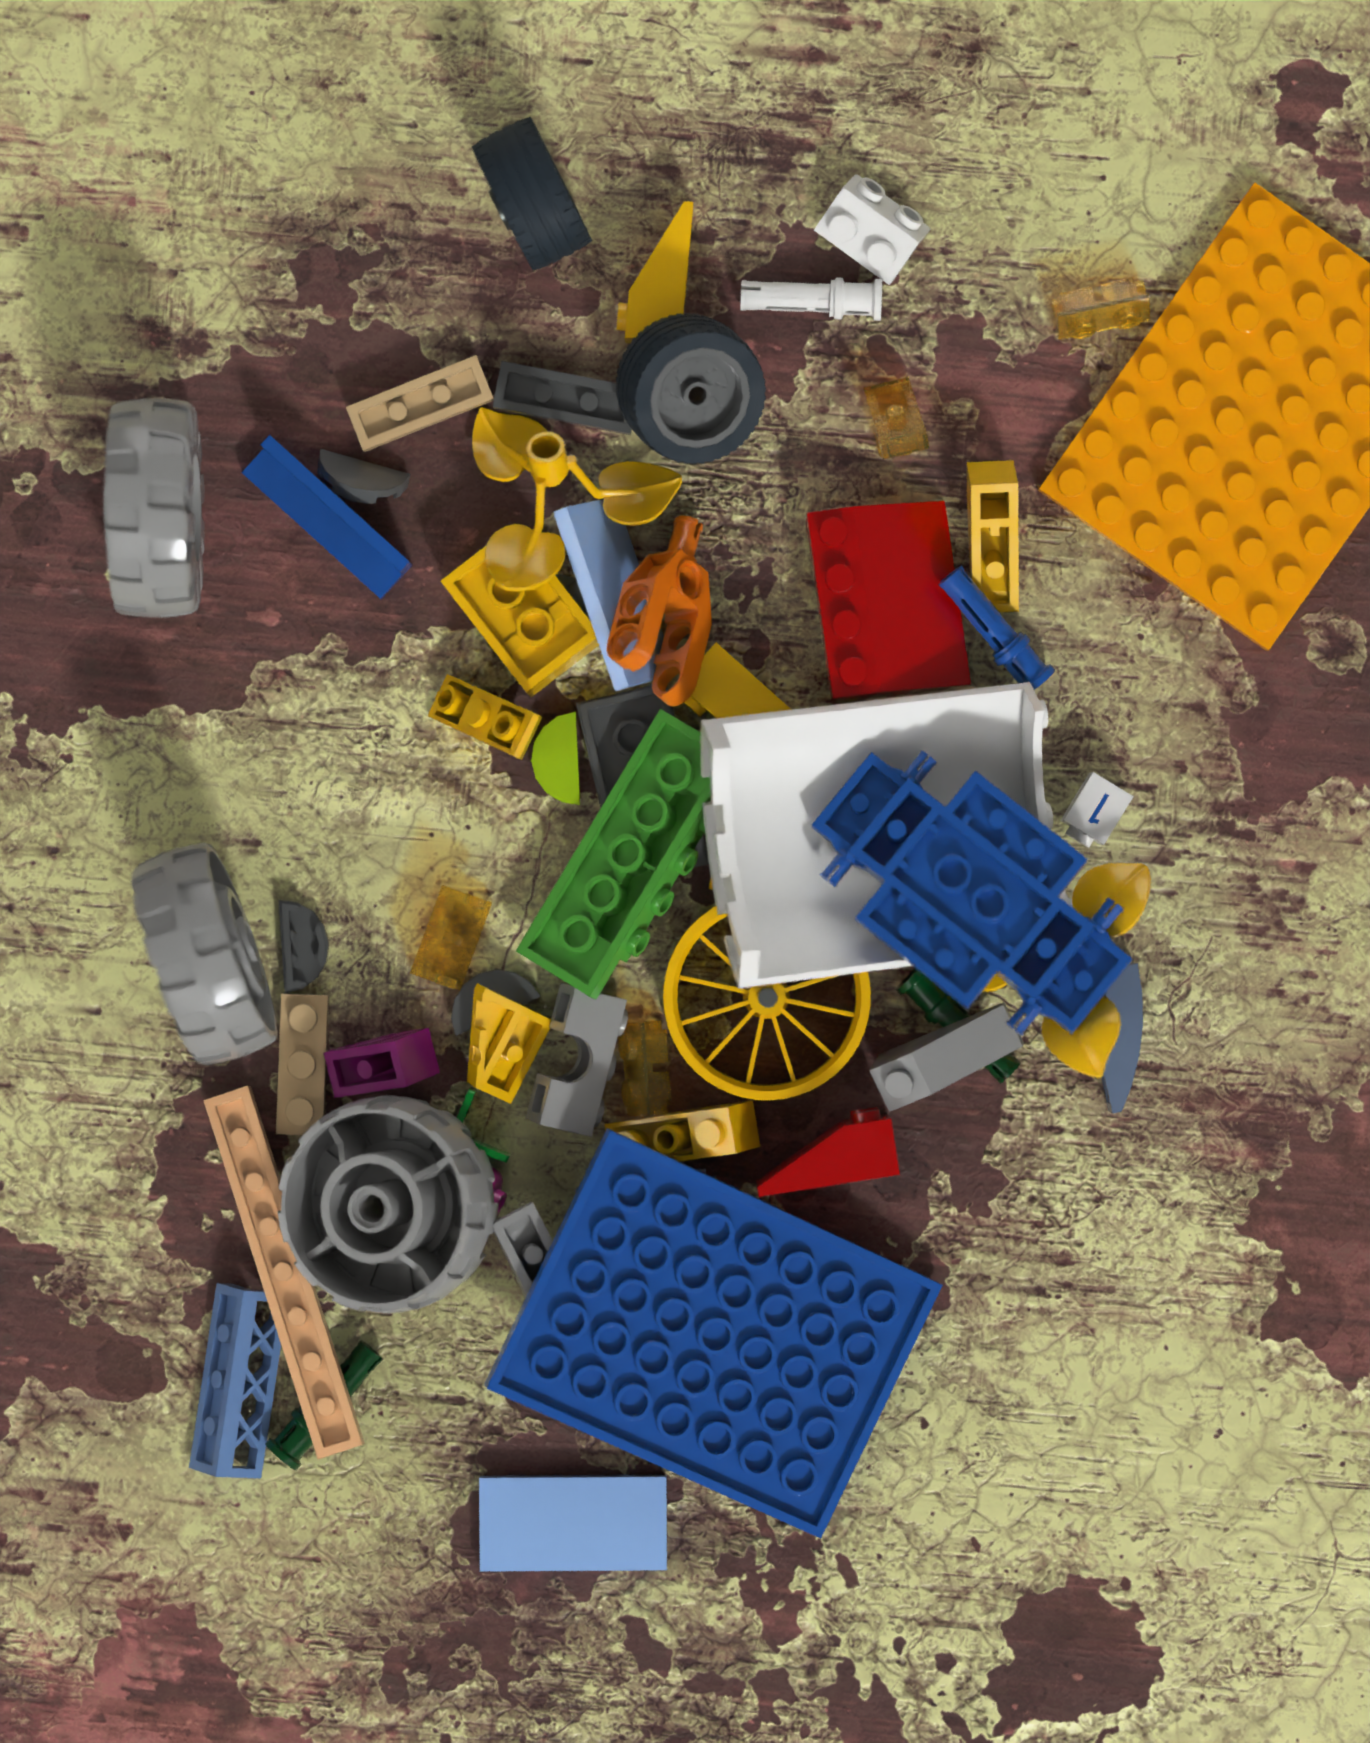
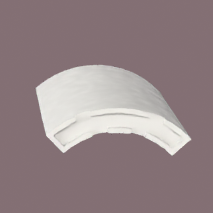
M1030 682L701 720V776L703 778L710 777L711 802L703 803L708 860L718 915L727 914L732 935L725 936L724 942L738 988L912 966L855 920V917L880 888L882 883L867 871L855 868L854 866L847 871L836 887L829 884V879L825 881L820 876V873L826 869L837 853L832 844L812 828V823L871 752L890 767L903 770L904 772L920 754L921 750L926 752L928 758L931 756L937 764L924 777L920 785L924 791L945 807L970 776L977 771L1050 830L1052 829L1053 813L1050 804L1045 802L1042 768V731L1048 725V710L1045 701L1038 699ZM1064 890L1059 897L1073 908L1072 898H1068Z

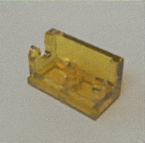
M442 885L410 974L452 989L461 990L493 902Z

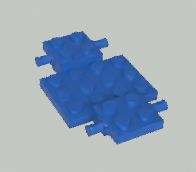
M921 750L920 754L905 772L890 767L871 752L812 823V828L828 840L837 853L826 869L820 873V876L825 881L829 879V884L836 887L847 871L854 866L855 868L867 871L882 883L880 888L855 917V920L966 1009L971 1006L997 974V976L1018 992L1023 1001L1022 1005L1006 1022L1013 1029L1025 1015V1018L1015 1029L1017 1034L1022 1036L1038 1014L1053 1019L1070 1034H1073L1132 961L1128 954L1113 943L1106 932L1118 915L1124 911L1119 904H1116L1107 917H1104L1115 902L1107 897L1104 904L1090 919L1081 915L1059 897L1085 866L1088 859L977 771L970 776L945 807L924 791L920 785L924 777L937 764L931 756L928 758L926 752Z

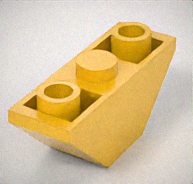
M449 674L446 675L427 715L520 760L523 759L542 719L541 716Z

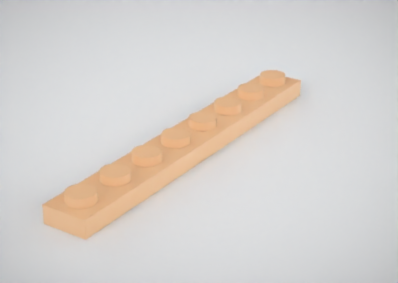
M247 1085L203 1100L317 1459L364 1445L365 1442L315 1286H312L299 1272L294 1264L297 1260L288 1242H284L277 1212L281 1210L282 1191L279 1189L280 1176L252 1088Z

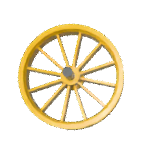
M716 906L709 909L683 934L672 953L665 974L663 988L664 1013L669 1032L679 1053L688 1065L707 1082L732 1095L748 1099H787L809 1092L827 1082L853 1056L864 1035L871 1006L868 972L853 973L855 985L854 1012L790 998V991L836 976L809 979L790 986L783 982L738 988L736 986L681 975L685 959L699 938L731 966L729 958L703 935L708 928L728 915H718ZM679 980L743 993V1001L681 1020L677 1000ZM788 1003L852 1017L848 1032L838 1049L834 1053L831 1052L785 1010ZM746 1006L749 1012L710 1055L704 1059L691 1044L683 1025ZM781 1013L830 1056L816 1070L798 1079L795 1078L776 1019ZM754 1015L759 1018L746 1081L744 1082L725 1075L709 1063ZM764 1019H772L791 1081L778 1084L751 1083Z

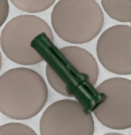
M916 968L896 988L900 995L907 994L925 1012L924 1018L929 1023L936 1024L938 1022L942 1027H945L971 1016L960 1003ZM1009 1053L985 1066V1068L1001 1084L1019 1067L1021 1062Z
M363 1340L358 1342V1345L352 1350L351 1354L340 1365L350 1397L383 1360V1357ZM301 1406L291 1412L293 1418L275 1439L269 1438L265 1443L274 1455L296 1471L301 1466L300 1459L313 1445Z

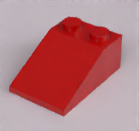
M878 1107L851 1110V1119L841 1120L756 1180L759 1197L900 1175L891 1117L887 1113L880 1114Z

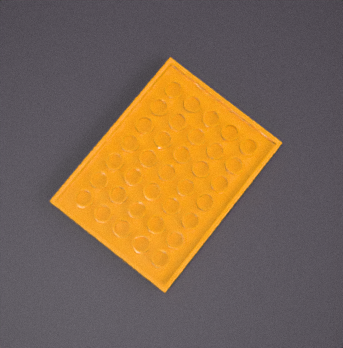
M1254 182L1038 491L1265 651H1269L1370 507V263Z

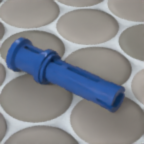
M962 565L953 570L938 584L995 651L992 654L994 657L993 661L997 666L1003 665L1017 683L1030 682L1035 690L1055 672L1054 667L1051 664L1045 665L1029 646L1030 638L1022 632L1016 633L992 602L967 574Z

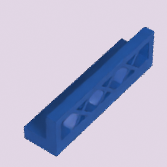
M269 435L260 444L263 447L262 451L242 471V474L382 600L413 565Z

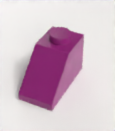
M429 1027L392 1033L323 1053L335 1098L407 1087L440 1073Z

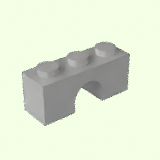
M560 983L549 1028L569 1034L574 1038L578 1046V1059L574 1067L562 1076L554 1077L537 1073L526 1119L539 1125L592 1137L594 1126L597 1127L600 1124L604 1114L602 1095L605 1083L611 1080L615 1071L616 1056L613 1053L617 1037L623 1034L627 1025L628 1011L625 1009L627 1000L602 992L595 1000L569 984Z

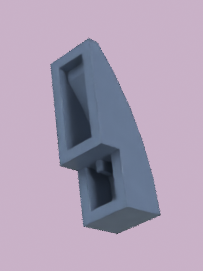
M1134 962L1127 966L1104 995L1117 1007L1121 1020L1118 1039L1108 1057L1104 1073L1101 1077L1108 1111L1112 1114L1122 1112L1132 1087L1140 1055L1143 1029V999L1138 963Z

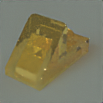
M909 377L863 387L877 450L881 458L905 456L912 452L930 448L927 432Z

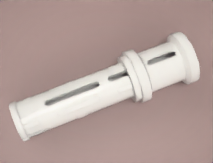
M836 277L835 280H831V284L742 280L741 310L829 313V317L840 320L843 315L872 316L874 321H881L883 279H875L873 283L844 282L843 278Z

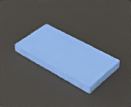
M604 499L564 507L554 511V517L615 691H619L653 680L656 669L654 660L655 656L660 654L664 635L660 626L654 652L646 665L639 670L632 672L630 669H623L607 655V642L622 585L639 563L626 525L614 522L605 515L603 509ZM646 599L639 603L634 615L643 609L647 603ZM637 639L628 644L623 656L634 648Z
M666 1475L480 1476V1572L667 1570Z

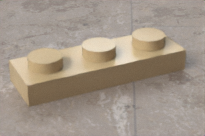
M477 355L349 405L346 409L362 450L366 452L492 402L494 398Z
M281 994L276 1134L303 1135L310 1126L325 1116L327 1065L323 1053L327 1051L329 995Z

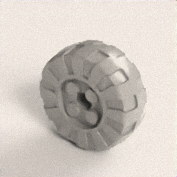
M144 398L117 402L110 409L106 437L103 513L110 590L114 608L119 614L163 618L191 614L199 608L204 571L202 555L204 553L205 523L202 519V503H204L205 487L203 474L200 475L202 447L201 436L198 431V417L195 407L187 401Z
M208 843L183 846L161 853L139 864L131 874V883L135 893L133 895L135 913L146 936L143 938L150 964L156 968L160 979L158 987L167 1010L174 1017L179 1037L194 1060L204 1065L222 1063L246 1056L273 1043L278 1035L277 1021L264 967L239 897L214 847Z
M391 1095L364 1098L350 1102L323 1116L310 1126L299 1138V1148L294 1155L287 1158L282 1170L279 1189L282 1191L281 1210L277 1211L283 1241L288 1242L297 1260L294 1264L303 1277L312 1286L318 1285L333 1296L332 1301L344 1307L357 1311H372L384 1314L406 1312L428 1306L445 1298L461 1283L467 1281L486 1256L482 1251L489 1235L494 1233L492 1226L498 1218V1203L494 1202L492 1183L495 1181L492 1166L485 1150H479L471 1139V1131L451 1113L437 1110L431 1107L427 1101Z

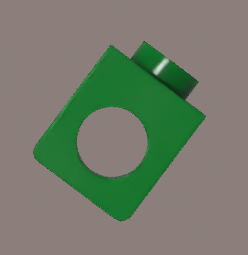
M473 1087L469 1088L457 1116L462 1123H464L477 1092V1089ZM471 1137L479 1150H485L488 1158L490 1156L502 1162H508L511 1154Z

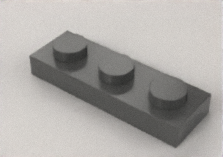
M501 361L493 409L631 435L632 429L626 422L619 407L616 395L617 383Z

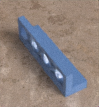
M216 1283L189 1468L214 1477L261 1478L281 1343L271 1311L269 1320L261 1328L254 1321L257 1301H267L264 1290L248 1289L228 1283ZM259 1346L264 1354L262 1366L252 1375L248 1369L249 1355ZM252 1393L257 1400L256 1409L245 1421L241 1415L242 1402ZM245 1439L250 1446L247 1466H233L235 1448Z

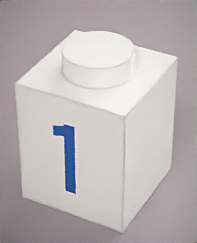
M1089 773L1060 820L1069 826L1065 834L1088 848L1093 841L1099 845H1104L1134 796L1096 773Z

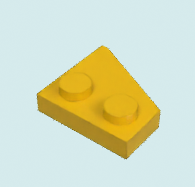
M477 983L473 994L467 1083L511 1104L550 1030L551 1019Z

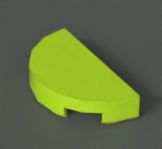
M576 712L557 716L542 728L534 741L531 762L535 778L547 794L562 803L580 805Z

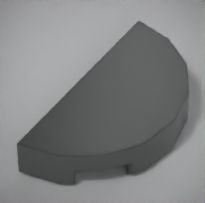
M320 449L317 473L321 478L324 477L333 485L332 491L338 496L353 502L375 504L377 498L389 497L393 495V498L400 497L408 487L409 473Z
M279 900L285 993L305 988L319 977L328 960L330 943L325 925L314 911L298 902Z
M495 969L479 973L462 986L454 999L451 1020L455 1036L471 1029L473 994L477 983L522 1005L541 995L529 980L515 972Z

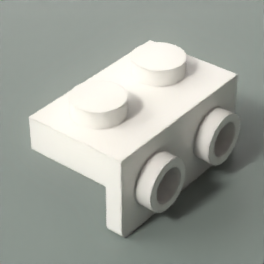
M855 174L843 186L814 231L890 285L917 246L926 237L930 227L923 223V218L917 211L905 205L900 206L886 196L885 190L876 181L870 178H862Z

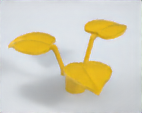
M483 407L477 413L472 433V448L479 470L493 480L509 482L519 477L524 469H526L528 472H531V476L536 484L535 524L533 530L522 524L508 525L497 530L490 537L486 545L485 560L487 568L498 587L504 590L524 591L539 587L551 580L562 567L565 560V546L562 538L557 534L542 532L544 526L545 488L559 485L567 476L568 470L573 472L595 499H604L603 509L609 519L629 526L646 524L657 518L666 509L682 485V475L673 470L650 463L626 461L612 464L601 471L599 474V489L578 466L576 457L574 455L566 456L564 441L558 434L547 432L543 425L524 416L498 413Z
M1108 863L1096 866L1088 870L1077 882L1072 897L1073 908L1081 915L1091 919L1104 904L1107 897L1115 901L1114 905L1104 917H1107L1116 904H1119L1124 911L1118 915L1106 932L1110 938L1119 937L1128 932L1138 922L1145 909L1151 888L1150 870L1148 866L1142 863ZM996 974L983 991H996L1006 986L1007 983ZM1103 996L1073 1034H1070L1053 1019L1044 1017L1042 1022L1043 1040L1052 1054L1066 1066L1082 1074L1101 1078L1108 1057L1119 1036L1121 1026L1120 1014L1114 1003Z

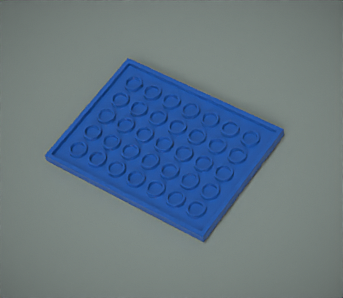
M607 1128L484 1386L488 1390L821 1539L943 1285L936 1280Z

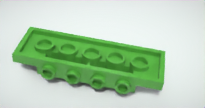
M662 709L658 711L516 949V952L595 1000L598 998L619 961L622 960L627 963L631 955L637 957L645 950L650 940V933L646 929L655 914L662 916L670 908L674 900V892L670 889L679 874L682 876L689 874L698 860V852L694 849L703 834H705L703 803L711 802L710 777L703 778L701 776V732Z

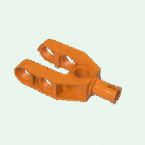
M685 515L674 519L667 551L648 554L624 581L606 647L608 657L620 667L630 669L632 672L639 670L646 665L654 652L663 614H665L664 623L667 624L660 654H657L654 660L656 669L652 680V691L668 706L681 705L693 694L712 626L709 573L694 558L700 534L703 531V524L698 523V519ZM646 599V605L640 612L634 615L636 607L641 601ZM690 633V637L685 645L676 650L682 638ZM637 639L634 648L623 656L628 644ZM680 674L676 684L666 691V687L671 679Z

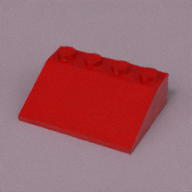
M945 501L850 506L807 512L806 526L831 704L864 701L865 699L892 697L900 694L922 693L965 685L971 686L961 610L938 585L948 574L955 570Z

